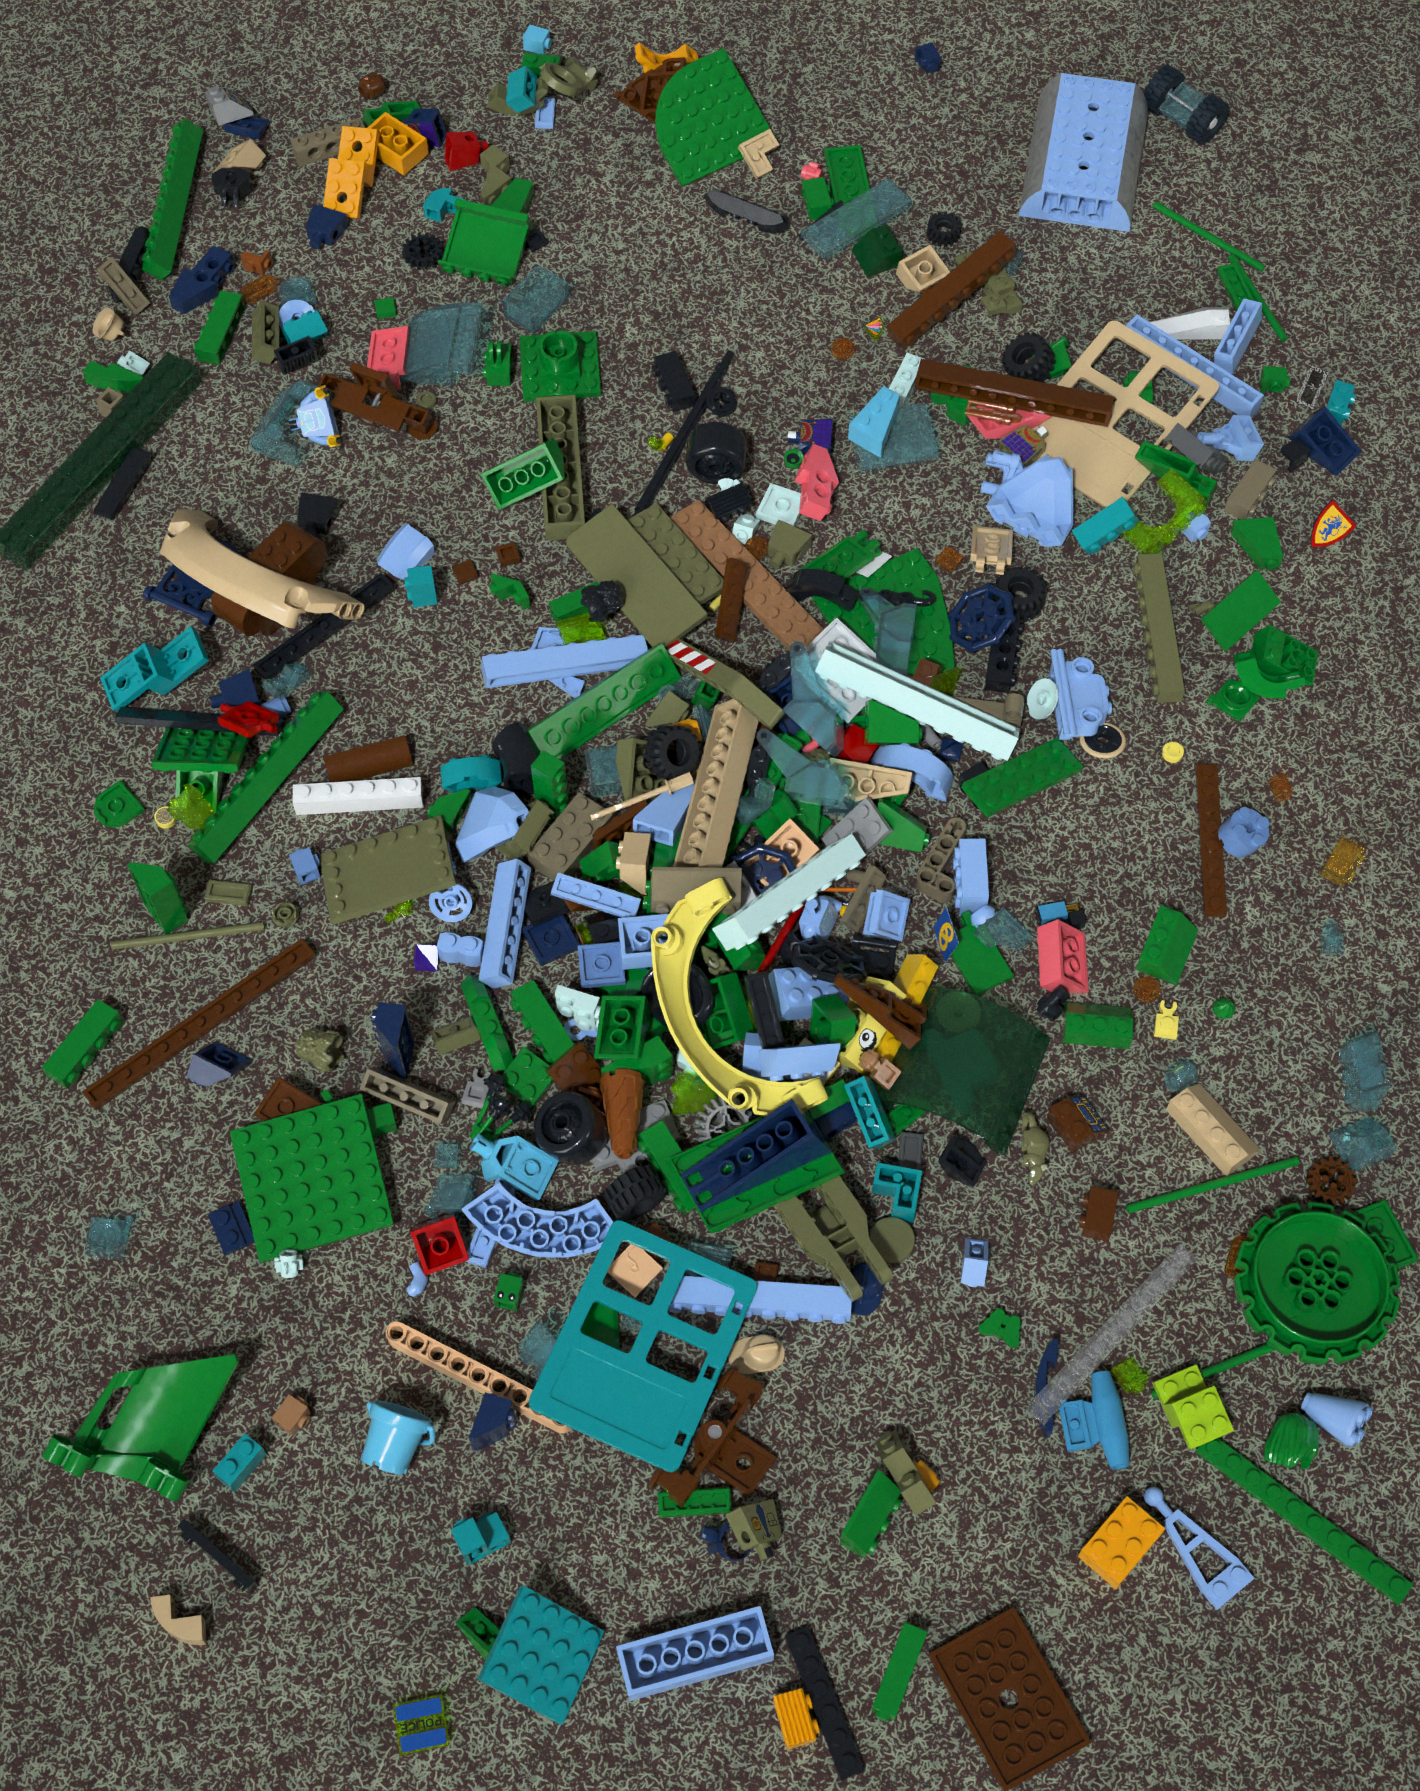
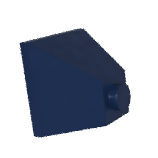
M215 1041L193 1054L186 1077L194 1081L195 1084L206 1087L233 1076L251 1065L253 1060Z

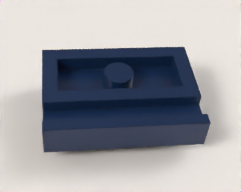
M255 116L245 117L226 123L224 125L225 132L248 136L252 139H260L266 131V127H269V119Z
M236 1201L231 1206L227 1205L207 1214L225 1256L255 1243L253 1233L239 1201Z

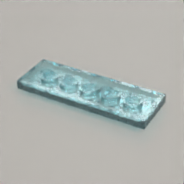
M887 178L802 230L801 238L825 260L865 235L869 230L878 227L910 207L912 200Z

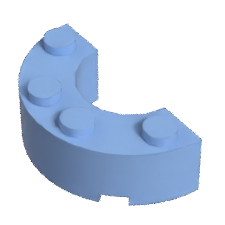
M906 743L879 748L874 753L870 764L912 772L911 781L919 785L925 791L926 796L945 802L953 784L951 769L946 764L933 756L931 751L914 748Z

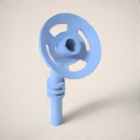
M452 861L454 874L456 875L457 872L455 871V862ZM457 883L456 886L448 888L444 893L440 891L431 893L429 906L433 914L439 919L446 922H458L466 918L470 913L472 897L465 887ZM460 891L465 894L467 903L464 902V896ZM435 899H438V903L443 909L442 911L437 907ZM459 907L463 910L459 914L449 915L450 910H456Z

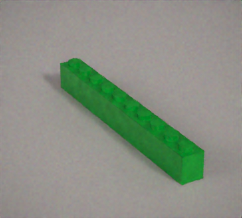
M186 118L182 119L179 123L176 122L172 128L173 136L168 144L170 149L165 157L167 162L162 171L163 179L159 184L160 192L155 200L157 205L152 214L153 222L149 227L150 235L145 243L147 247L146 252L142 257V270L159 280H163L172 271L203 133L202 128Z
M317 691L310 696L307 705L297 711L296 718L289 722L283 728L284 732L271 742V747L268 751L258 757L257 764L250 768L244 774L245 778L232 788V793L229 797L219 803L217 811L205 820V825L201 830L196 831L192 835V840L188 846L204 862L215 863L343 711V707L328 691Z

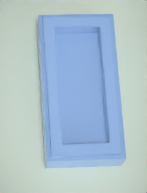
M544 97V105L536 110L535 128L553 129L555 97Z

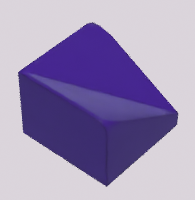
M416 944L415 970L437 972L439 960L437 945Z

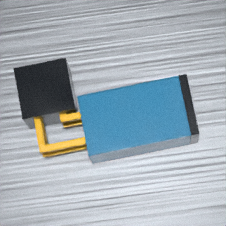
M1062 901L1036 906L1035 908L1038 926L1058 919L1062 922L1068 920L1069 925L1076 929L1085 927L1086 921L1083 911L1079 910L1077 904L1065 906V902Z

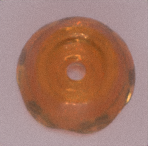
M838 338L831 344V353L838 360H847L854 354V344L849 339Z
M751 537L744 545L747 551L757 560L764 558L768 554L767 541L762 537Z
M1150 977L1139 978L1133 986L1134 996L1143 1003L1154 1002L1161 993L1158 982Z

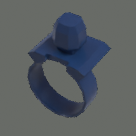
M728 1522L717 1524L714 1528L710 1526L701 1528L699 1537L709 1543L708 1554L719 1552L727 1561L742 1560L749 1555L751 1549L746 1550L739 1559H733L723 1550L722 1536L724 1532L731 1528Z

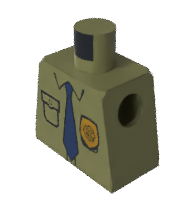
M773 1499L742 1506L726 1514V1518L742 1550L746 1551L756 1548L760 1561L774 1557L770 1543L781 1538V1530Z

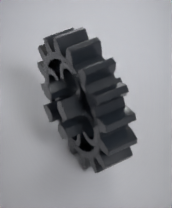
M427 232L424 236L421 233H418L417 237L411 235V240L406 239V244L402 245L405 263H410L411 268L416 265L417 270H420L421 267L427 270L429 265L435 267L434 263H438V260L443 258V245L440 239H436L435 235L429 237ZM420 244L424 245L426 258H422Z

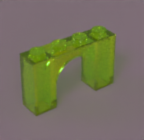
M1170 469L1157 481L1159 491L1176 506L1173 518L1168 523L1159 527H1149L1139 521L1133 529L1120 534L1139 554L1160 553L1166 544L1172 543L1181 530H1186L1190 526L1191 521L1201 516L1206 510L1205 498L1173 469Z

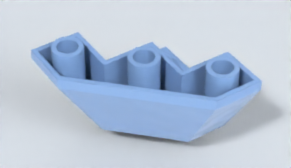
M492 786L474 793L455 842L463 863L480 858L489 849L512 840L529 813L527 807L514 792Z

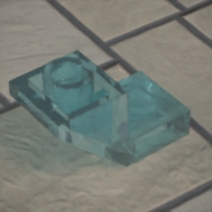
M285 664L279 677L265 679L262 687L275 698L288 697L311 677V674L305 670L306 668L302 664Z
M759 778L754 790L755 796L739 798L735 817L743 825L751 823L771 807L776 786L767 778Z

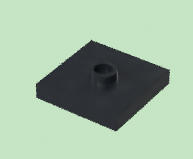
M555 881L527 892L524 912L533 927L570 912L562 898L551 895Z

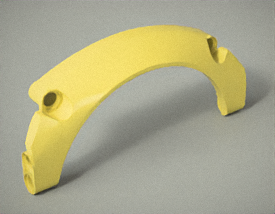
M723 878L714 879L686 894L685 899L678 901L664 922L665 927H658L652 932L653 974L665 1021L672 1037L689 1064L702 1080L730 1106L739 1111L752 1107L754 1114L766 1117L793 1099L806 1111L829 1098L819 1077L798 1082H775L750 1076L723 1060L712 1049L698 1027L689 991L691 963L698 942L713 918L732 900ZM662 934H668V940L660 944L659 937ZM744 1094V1103L736 1105V1096Z

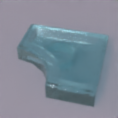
M1004 907L974 932L988 948L995 945H1005L1017 952L1021 951L1034 939Z

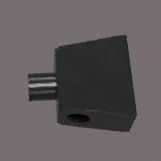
M301 492L297 516L298 525L313 536H316V533L328 534L340 513L338 499Z

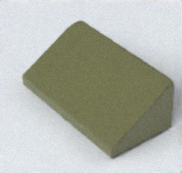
M467 1017L430 1032L439 1055L480 1040L478 1029L472 1017Z

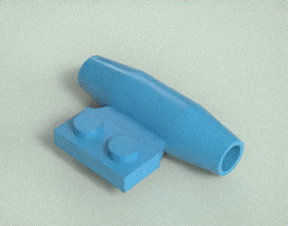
M1099 1371L1091 1375L1092 1403L1076 1400L1058 1404L1067 1452L1091 1449L1100 1442L1110 1469H1123L1129 1466V1441L1121 1399L1110 1372Z

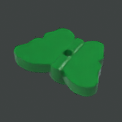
M998 1308L978 1326L980 1334L984 1336L996 1335L998 1339L1002 1338L1009 1347L1013 1349L1019 1347V1330L1021 1326L1018 1316L1010 1317L1005 1315L1002 1309Z

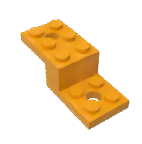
M342 126L338 159L329 158L323 207L346 213L349 219L360 220L364 186H373L379 130ZM362 143L361 151L356 152L355 145ZM346 193L347 200L344 203H340V196Z

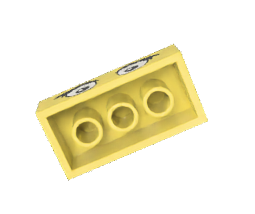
M867 976L864 982L859 983L864 986L872 984L891 991L902 1000L907 996L892 982ZM849 998L846 1005L856 1014L858 1024L855 1028V1036L838 1053L836 1060L841 1063V1066L862 1071L863 1069L858 1065L860 1062L859 1058L864 1051L867 1052L868 1049L875 1050L886 1029Z

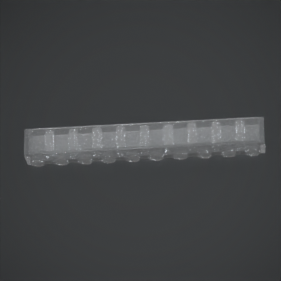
M1180 1243L1033 1398L1026 1409L1045 1425L1184 1277L1198 1259Z

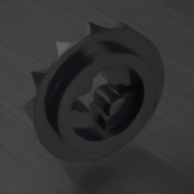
M714 387L707 393L705 401L707 408L710 409L712 414L718 415L719 418L722 416L727 417L735 410L736 399L729 389ZM719 397L721 399V402L725 403L721 406V408L719 406V403L716 402L718 401Z

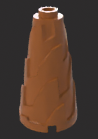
M615 1069V1075L610 1076L608 1071L600 1078V1089L611 1140V1150H614V1154L619 1159H629L637 1148V1130L640 1123L645 1078H641L640 1072L631 1069Z

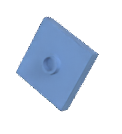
M620 942L578 945L581 988L625 985V972L622 969Z

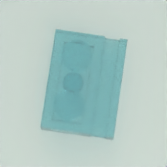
M700 704L693 708L702 735L701 742H706L712 715L705 708L703 709Z

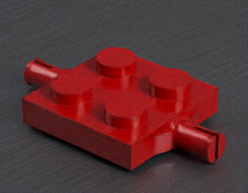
M247 701L238 706H230L223 703L220 706V711L225 712V714L218 717L219 725L244 737H253L262 730L268 731L271 734L277 731V726L273 724L279 721L278 714L255 703Z

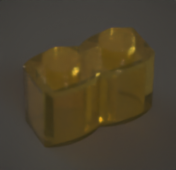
M1341 837L1320 876L1344 888L1346 882L1351 884L1356 875V872L1353 870L1356 866L1360 868L1366 858L1363 855L1365 848Z

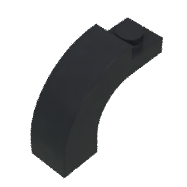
M801 569L791 575L785 588L786 592L801 602L809 596H818L833 602L848 612L852 609L859 592L844 584L845 579L818 569Z

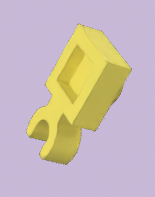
M1162 1000L1159 1005V1010L1162 1014L1157 1013L1155 1017L1154 1036L1176 1040L1179 1016L1172 1015L1177 1009V1003L1173 1002L1172 1008L1167 1009L1164 1006L1165 1000Z

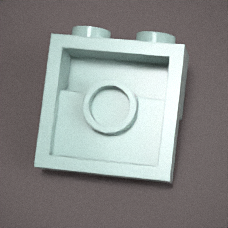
M557 985L555 990L557 1011L567 1017L574 1016L575 1025L581 1030L596 1032L601 1008L600 997Z

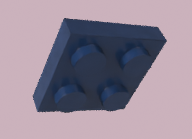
M563 915L533 927L530 924L521 929L540 967L578 950L579 944Z

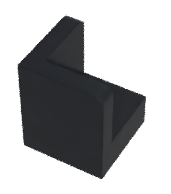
M1298 437L1280 450L1290 461L1287 470L1292 472L1308 461L1311 449Z

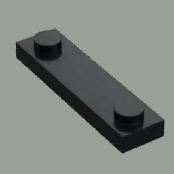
M183 1519L180 1522L178 1528L182 1533L179 1536L189 1545L194 1542L234 1578L232 1583L243 1592L247 1589L252 1594L258 1587L256 1582L188 1521Z

